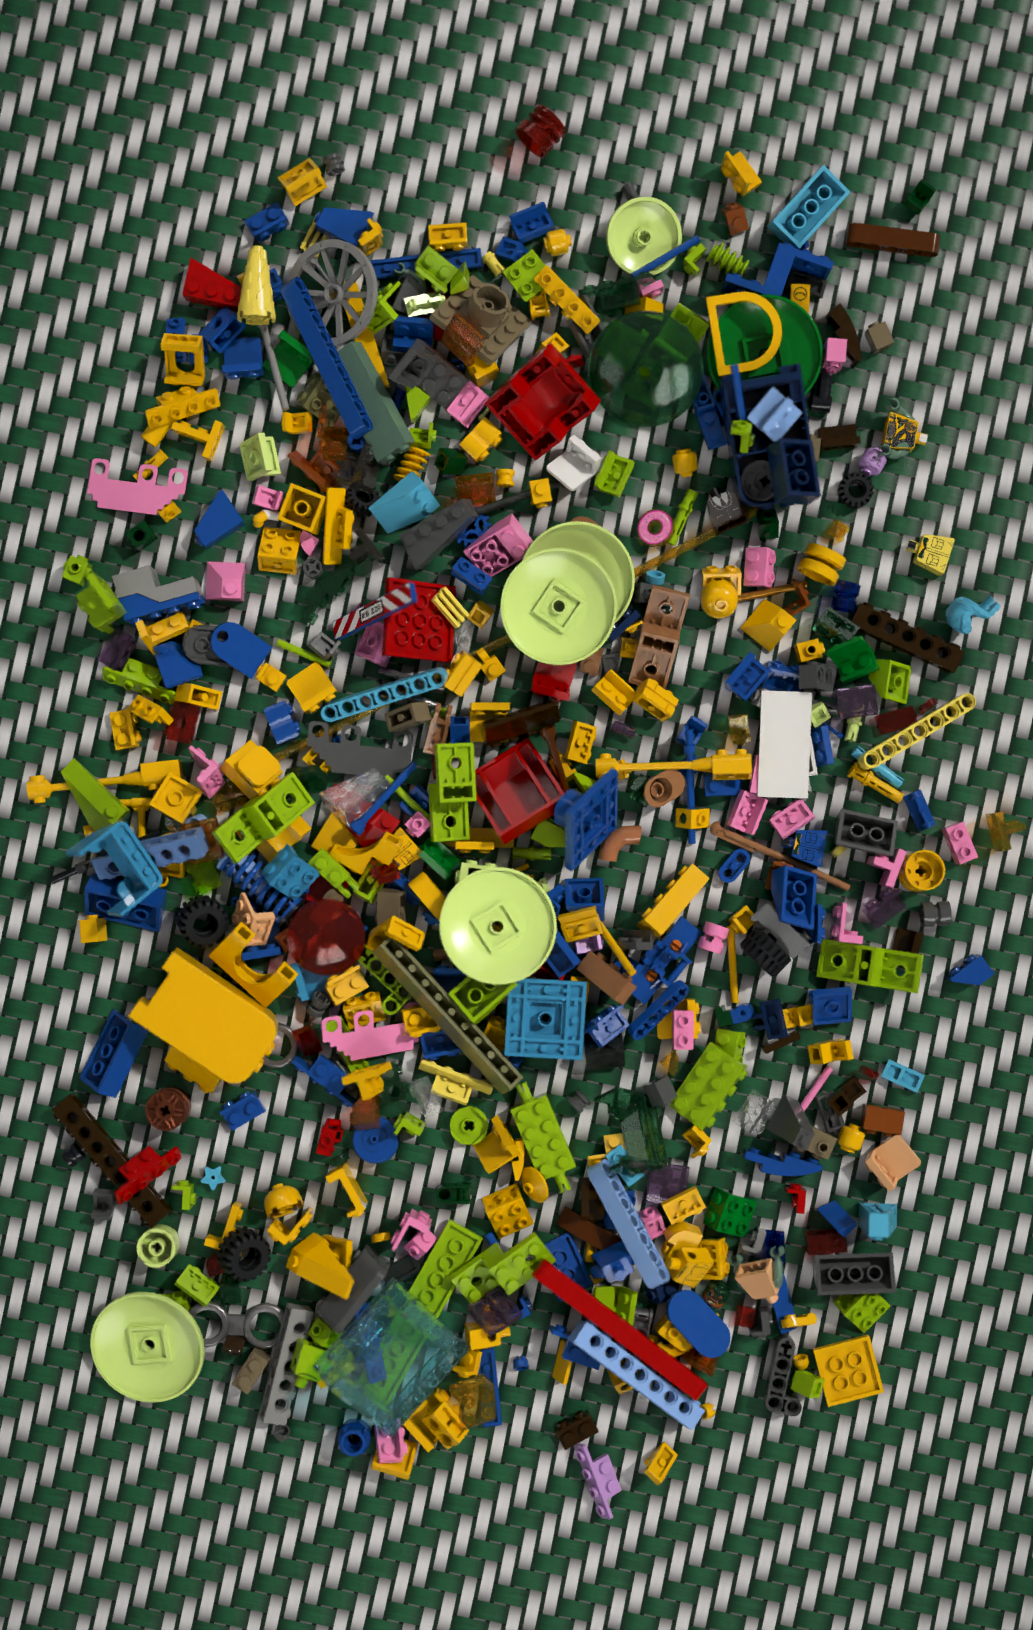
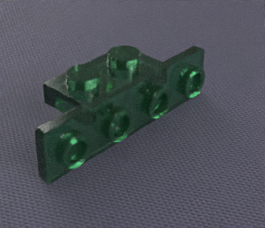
M641 272L638 276L632 278L631 276H624L615 282L608 280L598 286L586 285L583 289L578 290L580 296L586 294L587 297L600 295L602 311L606 313L640 305L638 285L655 282L656 277L649 272Z

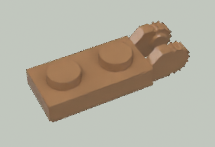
M436 703L434 714L430 720L423 753L435 755L434 744H445L453 706L448 705L445 718L438 717L441 703Z

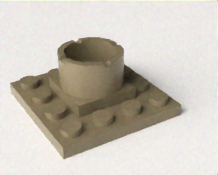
M474 275L470 277L468 290L451 295L429 318L489 366L533 322L510 304V299L504 290H501L500 287L494 284L483 283Z

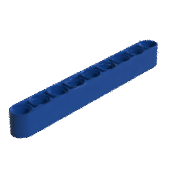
M294 277L281 287V294L348 432L354 439H359L373 430L372 421L306 285L299 277Z

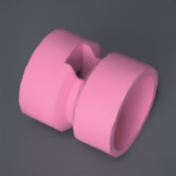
M706 921L703 928L704 936L700 937L697 947L721 954L724 947L722 941L727 938L730 929Z

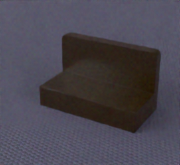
M855 424L817 429L818 438H821L820 451L856 448L861 443L860 436H857Z
M898 927L892 950L919 954L924 933Z
M582 1177L581 1220H604V1205L592 1182L589 1181V1178Z

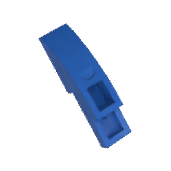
M704 371L686 376V384L694 413L708 450L727 445Z
M750 1147V1150L744 1148L742 1155L745 1159L760 1163L758 1169L761 1172L773 1175L801 1176L822 1171L823 1169L818 1159L812 1157L804 1159L800 1157L801 1154L789 1151V1154L783 1152L782 1159H779V1155L773 1153L765 1155L761 1153L762 1150Z

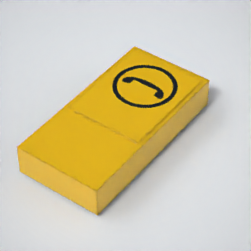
M791 284L790 300L800 305L808 314L810 284Z

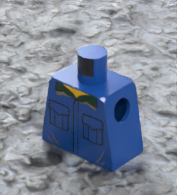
M797 830L793 833V837L781 838L780 847L790 848L789 857L815 867H821L828 831Z

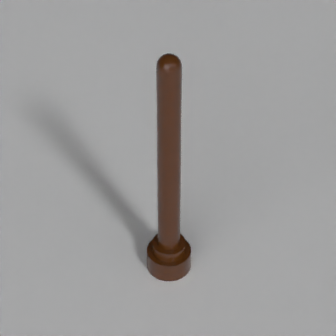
M554 725L546 726L539 731L541 737L548 743L561 789L566 794L569 786L554 740L556 730Z

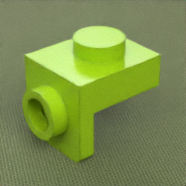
M702 243L697 247L695 245L691 247L683 261L684 270L695 278L700 272L695 263L706 251Z
M734 420L730 433L742 435L740 453H748L749 446H753L755 435L751 434L753 423L745 420Z
M433 422L429 423V430L410 428V433L415 441L410 447L431 449V441L435 442L436 430H433Z
M177 1180V1183L172 1185V1190H183L182 1210H190L196 1204V1193H193L194 1183H189L188 1180Z

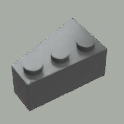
M774 900L766 903L750 917L754 922L758 920L765 927L763 931L766 934L770 933L776 940V943L792 959L813 943L811 940L812 936L806 929L802 930L801 927L778 920Z

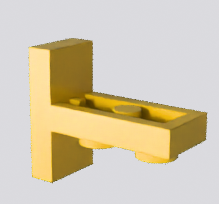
M215 420L211 432L208 434L209 431L200 427L194 429L187 422L180 421L178 423L174 421L171 429L177 434L205 443L202 457L212 462L225 426L222 422Z
M183 611L150 626H146L143 620L135 622L141 639L153 655H155L153 647L190 629Z
M234 1202L223 1237L209 1234L205 1239V1246L220 1250L219 1244H222L224 1241L222 1239L225 1236L228 1237L230 1231L235 1232L237 1221L242 1219L244 1210H241V1203Z

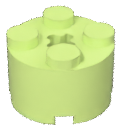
M158 1224L152 1228L150 1227L142 1234L137 1243V1254L144 1264L149 1267L159 1268L168 1264L176 1256L180 1246L176 1230L167 1225ZM156 1243H159V1245L162 1246V1247H161L160 1249H158V1246L155 1245V1244H156Z

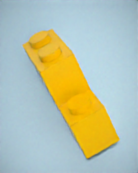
M386 831L379 841L364 848H348L336 843L330 855L337 862L348 867L352 872L362 875L372 857L379 863L389 866L403 840Z

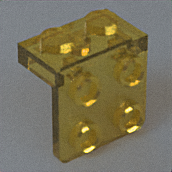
M484 1374L475 1375L472 1378L458 1381L449 1386V1393L459 1402L460 1427L463 1430L484 1424L496 1418L494 1384Z

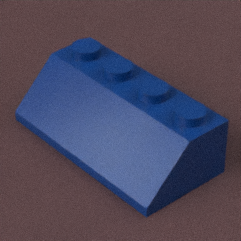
M91 874L85 887V915L98 914V918H106L109 921L156 932L160 931L166 906L167 890L155 889L122 917L108 915L107 911L121 901L117 894V885L122 879L99 880L97 874Z
M112 1009L79 1078L97 1093L116 1098L149 1030L129 1018L128 1015Z

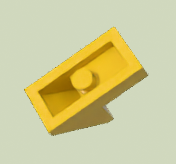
M662 1442L644 1461L647 1466L643 1472L656 1485L661 1484L678 1454L669 1445Z

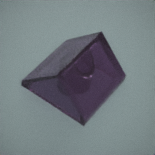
M875 685L841 688L832 692L840 719L878 715Z

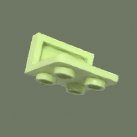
M466 860V863L462 862L461 870L456 871L455 883L468 876V871L476 872L481 869L493 868L497 864L485 863V866L477 865V861Z

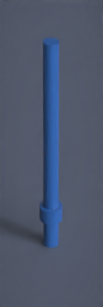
M685 729V745H683L684 753H686V761H693V753H695L693 729ZM686 769L687 809L693 810L695 809L694 770ZM688 829V844H695V829Z

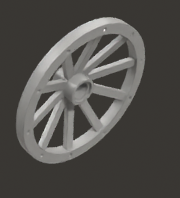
M323 240L313 244L300 255L291 270L288 282L294 277L300 278L303 270H305L325 288L324 291L308 290L310 296L325 298L315 305L318 311L328 306L322 318L325 327L335 310L336 337L331 339L336 347L353 341L365 330L375 311L378 287L374 268L362 250L342 240ZM328 249H343L338 279H336L327 252ZM319 253L322 255L331 284L308 265L310 260ZM350 253L361 266L344 283ZM364 273L367 292H350L349 288ZM350 298H366L361 316L358 315L348 302ZM342 306L356 322L344 334ZM288 308L290 318H291V320H292V322H293L295 328L299 331V329H298V327H297V325H296V323H295V320H294V318H293V316H292V314H291V312H290V310H289V308Z

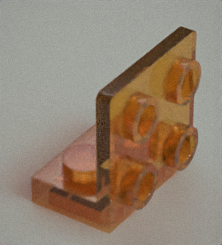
M323 405L322 413H319V424L321 426L317 427V437L321 438L319 440V452L323 453V460H346L349 432L346 427H329L327 406Z

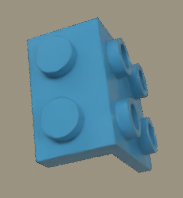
M288 844L278 852L262 871L269 885L293 900H297L320 875L313 866L299 858L293 847Z
M329 953L291 964V967L298 973V976L295 978L297 998H301V1001L311 999L316 991L327 993L324 989L327 983L326 980L336 974L333 960Z

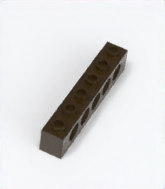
M863 602V604L859 603L856 606L847 625L848 627L949 674L956 672L965 652L960 650L961 647L954 643L947 644L943 642L942 637L937 635L930 636L926 634V630L917 626L913 628L903 619L898 618L896 620L886 611H876L873 609L874 606L869 603ZM869 616L876 619L875 626L868 623L867 619ZM886 624L893 627L892 634L885 631ZM904 632L910 634L911 639L909 642L903 640L902 635ZM921 640L927 642V650H923L920 647ZM939 648L945 651L944 658L938 656L937 651Z

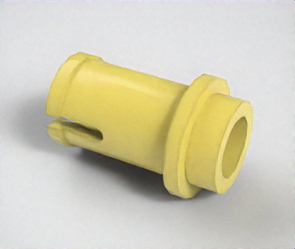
M489 251L482 257L483 264H486L495 277H497L505 268L496 259V254Z

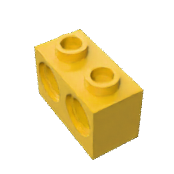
M445 1401L432 1407L422 1419L424 1424L446 1449L459 1444L469 1432V1429Z

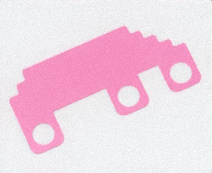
M98 458L92 460L87 493L92 494V499L98 501V508L156 515L158 509L163 510L165 504H171V499L177 500L179 494H185L188 472L185 469L172 468L169 472L167 486L156 485L158 468L155 465L142 464L139 468L136 483L108 479L110 462L106 459ZM99 462L105 464L106 469L103 474H97L94 470L95 465ZM144 469H152L153 477L151 480L143 479L142 472ZM176 472H181L184 476L180 484H175L172 481V476Z
M408 1003L405 1005V1009L417 1006L419 1003ZM370 1010L354 1014V1032L342 1034L341 1018L339 1016L327 1017L321 1022L323 1042H330L331 1047L336 1046L338 1052L344 1051L345 1056L350 1055L351 1061L413 1050V1044L419 1042V1037H410L405 1031L402 1032L404 1030L403 1023L374 1028L373 1012ZM364 1014L368 1015L370 1018L369 1024L360 1026L358 1018ZM330 1020H334L338 1024L334 1032L326 1030V1023Z

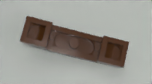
M566 1206L556 1222L560 1227L600 1250L622 1241L619 1235L613 1234L590 1220H581V1214Z

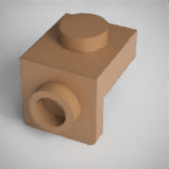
M600 647L591 656L581 660L578 672L597 676L604 648Z

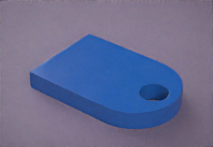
M234 622L219 624L210 636V646L214 654L250 679H252L272 649V646ZM223 630L226 632L227 638L220 642L217 639V634Z

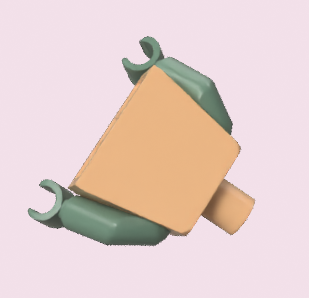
M776 1246L771 1248L770 1255L774 1258V1261L769 1258L742 1264L744 1262L742 1253L730 1257V1264L736 1268L734 1272L738 1287L746 1291L752 1299L766 1298L770 1304L778 1300L777 1294L783 1283V1262L780 1261V1257L785 1253L783 1246L778 1248L779 1254L776 1252Z

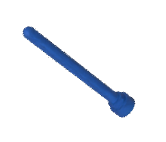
M411 762L360 819L353 820L348 825L352 831L359 836L365 831V824L417 768V763Z

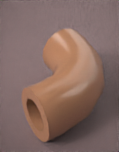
M637 825L622 826L612 831L602 842L598 859L617 862V856L622 847L629 844L639 845L642 827Z

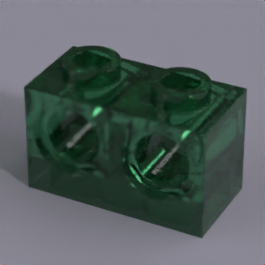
M828 606L812 630L836 645L849 641L860 627Z
M396 1060L390 1061L394 1071L392 1077H386L384 1073L380 1075L384 1082V1091L380 1093L384 1105L405 1099L407 1097L406 1093H409L406 1081L403 1082L401 1074H403L401 1064H397ZM392 1086L398 1087L400 1094L397 1096L391 1095L389 1088Z

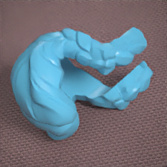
M990 595L981 604H977L966 597H959L948 606L946 620L956 632L969 634L972 631V615L988 619L995 615V612L999 611L1001 605L998 602L994 603V599Z

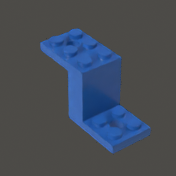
M779 243L764 285H760V282L756 280L743 279L741 275L736 273H727L721 292L726 294L751 292L757 295L770 294L781 296L790 269L826 280L834 262L830 261V258L826 256L813 255L809 250L796 249L792 244Z

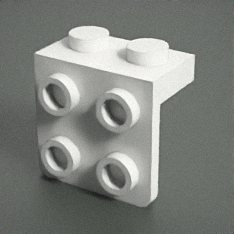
M572 435L568 439L566 451L549 463L546 470L570 491H575L598 473L601 457L596 451L589 448L583 440Z

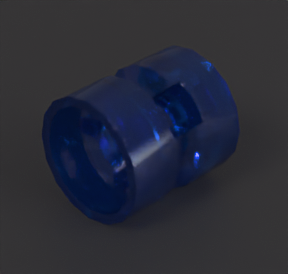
M838 580L834 591L837 595L833 596L830 608L841 612L855 613L857 605L855 598L859 595L861 586L853 582Z

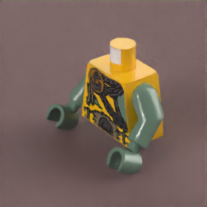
M890 398L888 401L891 402V405H886L885 409L892 410V412H889L886 416L882 442L878 446V448L882 449V453H878V457L885 456L896 460L912 452L915 444L926 445L928 434L918 432L919 422L915 421V418L899 405L897 398Z

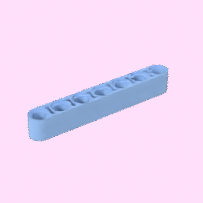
M604 1159L590 1166L587 1170L588 1176L647 1287L653 1289L668 1282L670 1278L669 1272L611 1163Z

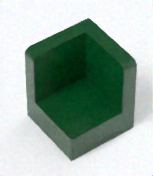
M439 448L434 465L444 475H461L468 458L458 448Z

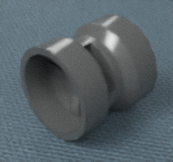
M316 991L313 994L311 1000L306 1005V1011L309 1015L315 1018L323 1016L326 1008L331 1003L328 994L323 991Z

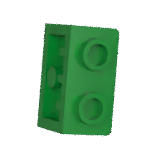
M431 836L420 845L418 855L446 881L451 876L452 867L460 861V858L444 842H431Z

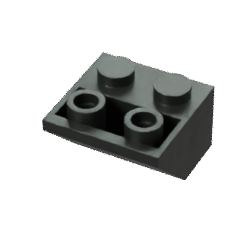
M622 1032L601 1048L598 1047L589 1033L584 1034L587 1070L625 1067Z

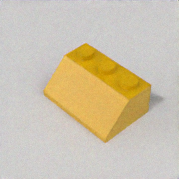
M172 1046L164 1059L170 1069L183 1073V1078L189 1082H196L199 1085L198 1088L205 1093H213L222 1081V1079Z

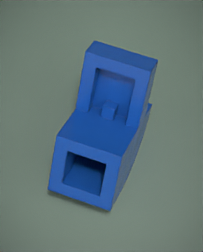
M451 716L450 743H470L469 716Z

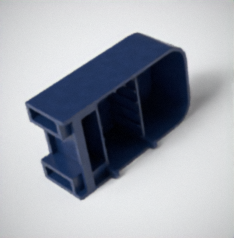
M800 363L781 366L775 370V375L744 381H742L741 373H739L746 417L770 388L774 387L784 397H788L793 401V405L802 412L781 438L811 441ZM721 376L718 379L735 495L747 507H761V511L774 509L775 504L780 503L751 500L743 493L741 488L743 470L754 461H768L766 447L774 442L752 424L751 434L755 435L753 446H749L748 453H740L742 435L730 433L733 421H738L732 376ZM765 479V482L770 484V480ZM780 504V507L792 506L794 504Z

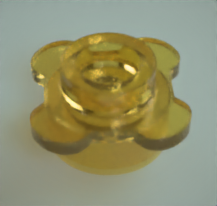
M836 519L833 521L832 527L827 530V535L836 538L837 542H842L845 534L850 531V527Z

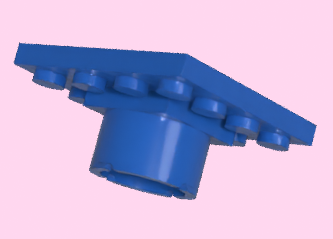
M613 768L606 774H603L595 784L591 785L585 794L569 789L557 802L554 810V822L565 828L566 869L573 871L617 828L618 771Z

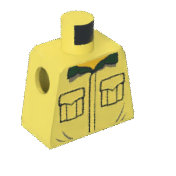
M924 534L919 542L908 540L905 550L915 553L914 564L937 576H941L945 573L955 539Z

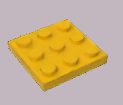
M868 1334L812 1349L819 1376L825 1379L823 1392L828 1407L884 1393Z

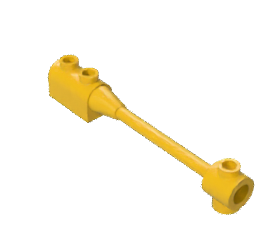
M721 749L716 751V755L686 762L619 764L608 753L600 754V759H596V778L598 780L611 768L617 770L618 773L619 771L693 769L711 772L713 780L752 779L751 754H747L746 749H737L735 754H727V750Z
M182 760L140 764L141 771L98 780L104 786L125 784L148 787V790H158L169 772L183 779ZM45 775L30 776L29 781L26 783L28 799L34 800V803H45V798H50L52 792L70 790L67 783L51 784L48 779H45Z

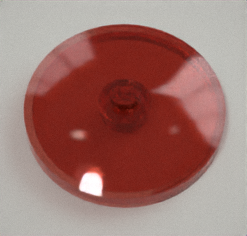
M335 899L314 900L301 907L291 919L287 934L289 951L294 960L311 973L318 975L341 973L353 966L363 952L365 946L364 924L358 913L342 901Z

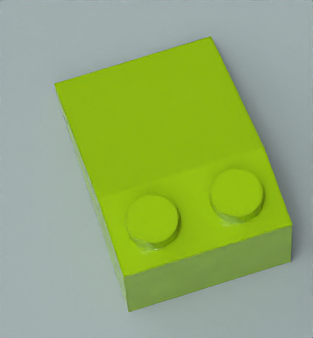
M468 976L448 994L467 1017L477 1025L518 984L516 982L502 985L487 984Z

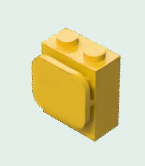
M249 740L227 758L220 768L250 800L264 795L270 786L273 787L280 781L279 777L283 773L280 769L279 761L266 748L257 746L252 740Z

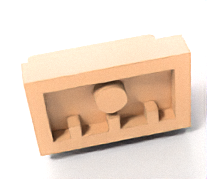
M242 892L239 900L236 902L235 912L232 914V924L236 927L242 921L256 934L247 946L266 945L275 915L273 912L255 913L246 893Z

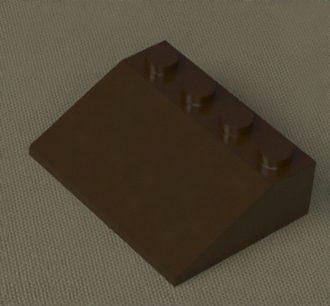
M547 700L478 723L485 746L490 745V748L502 745L501 741L508 739L509 742L520 739L519 735L526 733L527 736L538 733L537 729L550 725L556 727L555 723L560 722L559 702Z

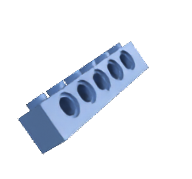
M202 827L140 841L156 867L160 868L176 862L180 864L193 858L195 860L201 859L206 855L210 847ZM105 849L94 854L91 863L99 880H111L122 875Z

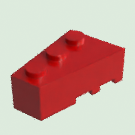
M190 258L182 295L188 302L220 309L225 306L229 310L237 312L241 287L195 259Z

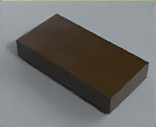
M794 1030L789 1032L787 1037L774 1039L760 1046L763 1052L768 1054L799 1040L801 1037L798 1031Z

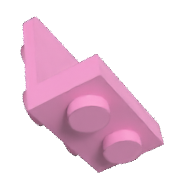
M411 1209L410 1213L406 1212L399 1225L402 1227L401 1230L396 1229L390 1242L393 1245L391 1250L395 1252L409 1225L427 1234L432 1219L429 1218L430 1215L420 1210L418 1212L414 1209Z

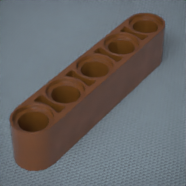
M850 223L847 227L845 245L854 248L936 257L939 251L940 235L931 232Z

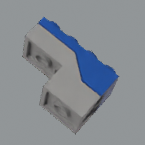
M150 565L112 576L119 601L127 611L123 615L124 620L131 625H135V627V622L143 620L145 624L149 620L154 622L165 619L164 616L174 615L190 609V611L202 608L201 605L206 604L200 583L194 577L161 586L157 571Z

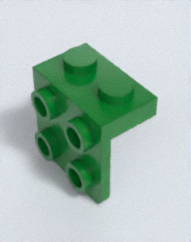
M715 1187L703 1224L718 1232L745 1237L756 1207V1201L733 1195L721 1188Z

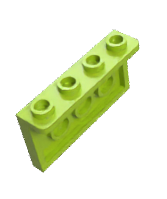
M710 1042L676 1092L677 1097L672 1099V1104L668 1106L701 1130L707 1127L711 1128L716 1121L714 1118L716 1113H721L727 1103L724 1101L728 1096L731 1097L737 1090L735 1085L747 1075L746 1069L748 1066L740 1063L713 1042Z

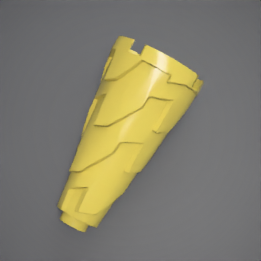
M255 245L248 251L237 320L242 323V318L246 319V324L270 325V319L272 323L276 322L273 290L270 284L267 251L263 250L262 246Z

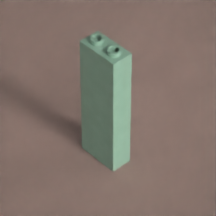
M351 341L340 349L338 353L373 424V430L363 437L378 463L386 462L387 464L394 461L399 453L408 451L410 445L415 441L362 343Z

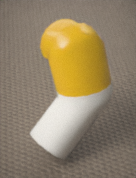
M264 509L253 516V525L261 528L266 520L279 521L277 518L280 512Z

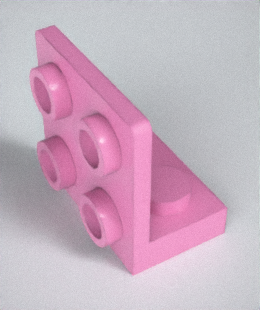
M190 745L188 749L195 763L203 769L196 780L203 794L210 799L225 784L222 777L224 774L218 769L220 766L215 760L207 759L205 757L206 754L200 748L195 749Z
M837 902V906L833 907L832 916L835 917V924L831 926L830 936H833L834 941L862 944L863 936H858V932L844 930L847 903Z

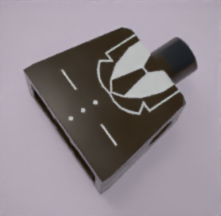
M715 487L709 492L712 498L707 501V508L716 536L749 521L748 510L733 491L729 490L722 493L719 487Z

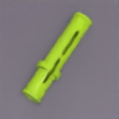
M687 489L682 503L678 506L679 510L672 523L671 533L664 541L667 544L676 546L686 520L693 511L692 507L699 494L698 492Z

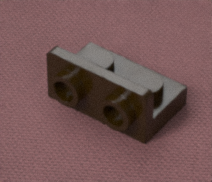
M588 1409L584 1412L583 1410L577 1411L571 1419L567 1421L563 1419L554 1427V1433L558 1436L564 1450L599 1432Z

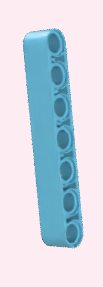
M437 667L331 701L322 708L321 717L327 722H333L440 688L448 680V672L442 667ZM434 674H440L443 680L440 682L436 681ZM416 679H421L424 682V687L417 686ZM398 685L405 686L406 693L400 692ZM380 691H386L388 698H383L380 695ZM363 696L368 697L371 703L365 704L363 702ZM345 702L351 703L353 710L347 709ZM332 708L335 711V715H330L327 709Z

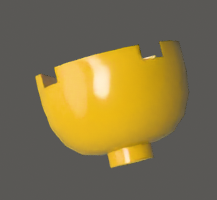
M712 580L701 590V607L710 617L716 619L726 618L733 614L737 608L739 599L737 590L727 580Z
M283 1183L274 1185L272 1191L266 1195L264 1200L265 1211L269 1219L271 1215L273 1218L286 1216L294 1212L293 1208L298 1206V1209H301L304 1206L299 1191L289 1185L283 1186Z

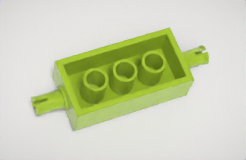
M527 1081L521 1082L524 1090H522L520 1083L515 1088L522 1102L510 1107V1111L534 1168L542 1174L545 1180L551 1177L554 1178L559 1192L564 1193L565 1189L562 1184H564L566 1191L571 1189L565 1172L576 1167V1163L546 1092L532 1097Z

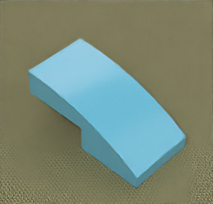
M889 1059L881 1077L917 1093L925 1075Z

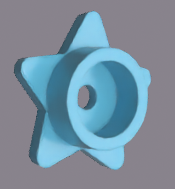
M221 1166L215 1169L205 1167V1176L201 1183L209 1184L211 1190L214 1191L217 1184L226 1182L221 1175Z

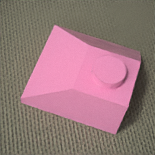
M207 561L205 600L244 602L246 563Z

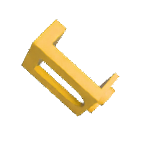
M164 333L161 341V350H164L166 366L164 383L190 385L192 387L203 386L206 376L203 336ZM175 351L194 353L195 367L192 371L185 372L178 368Z

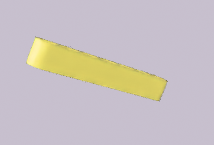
M966 693L952 699L861 754L858 758L859 766L864 770H869L881 765L972 710L976 705L975 697L970 693ZM962 699L967 701V707L962 705ZM947 708L951 710V717L946 714ZM931 717L936 721L935 727L930 723ZM915 727L920 730L919 736L914 733ZM899 736L904 739L903 746L898 742ZM883 746L888 748V755H884L882 752ZM867 756L872 758V765L866 762Z

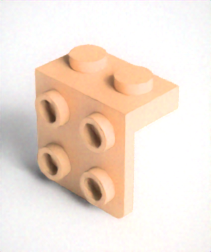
M895 1134L868 1152L865 1165L870 1172L877 1176L880 1185L884 1188L886 1187L890 1192L896 1187L899 1179L921 1165V1160L901 1135Z

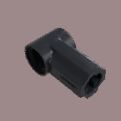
M823 373L818 375L814 384V393L811 397L810 412L830 413L833 376Z

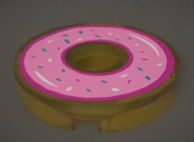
M662 509L646 511L637 523L638 537L644 544L650 547L667 544L675 533L673 518ZM660 524V530L653 533L651 530L652 526Z

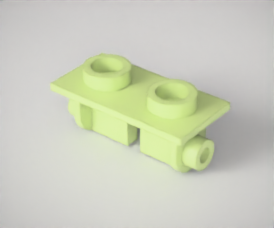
M439 292L403 298L408 318L433 313L446 301L445 296Z

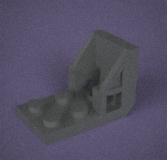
M418 338L388 376L392 381L413 389L417 386L444 409L448 407L469 381L465 374L426 342Z

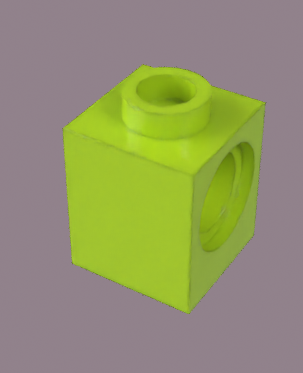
M796 1370L792 1377L791 1390L808 1398H820L825 1379L807 1370Z

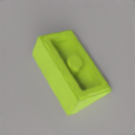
M463 262L451 279L450 294L452 295L469 289L470 272L466 262Z

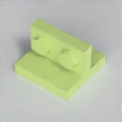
M257 433L239 444L247 481L281 474L273 436L265 437V433Z

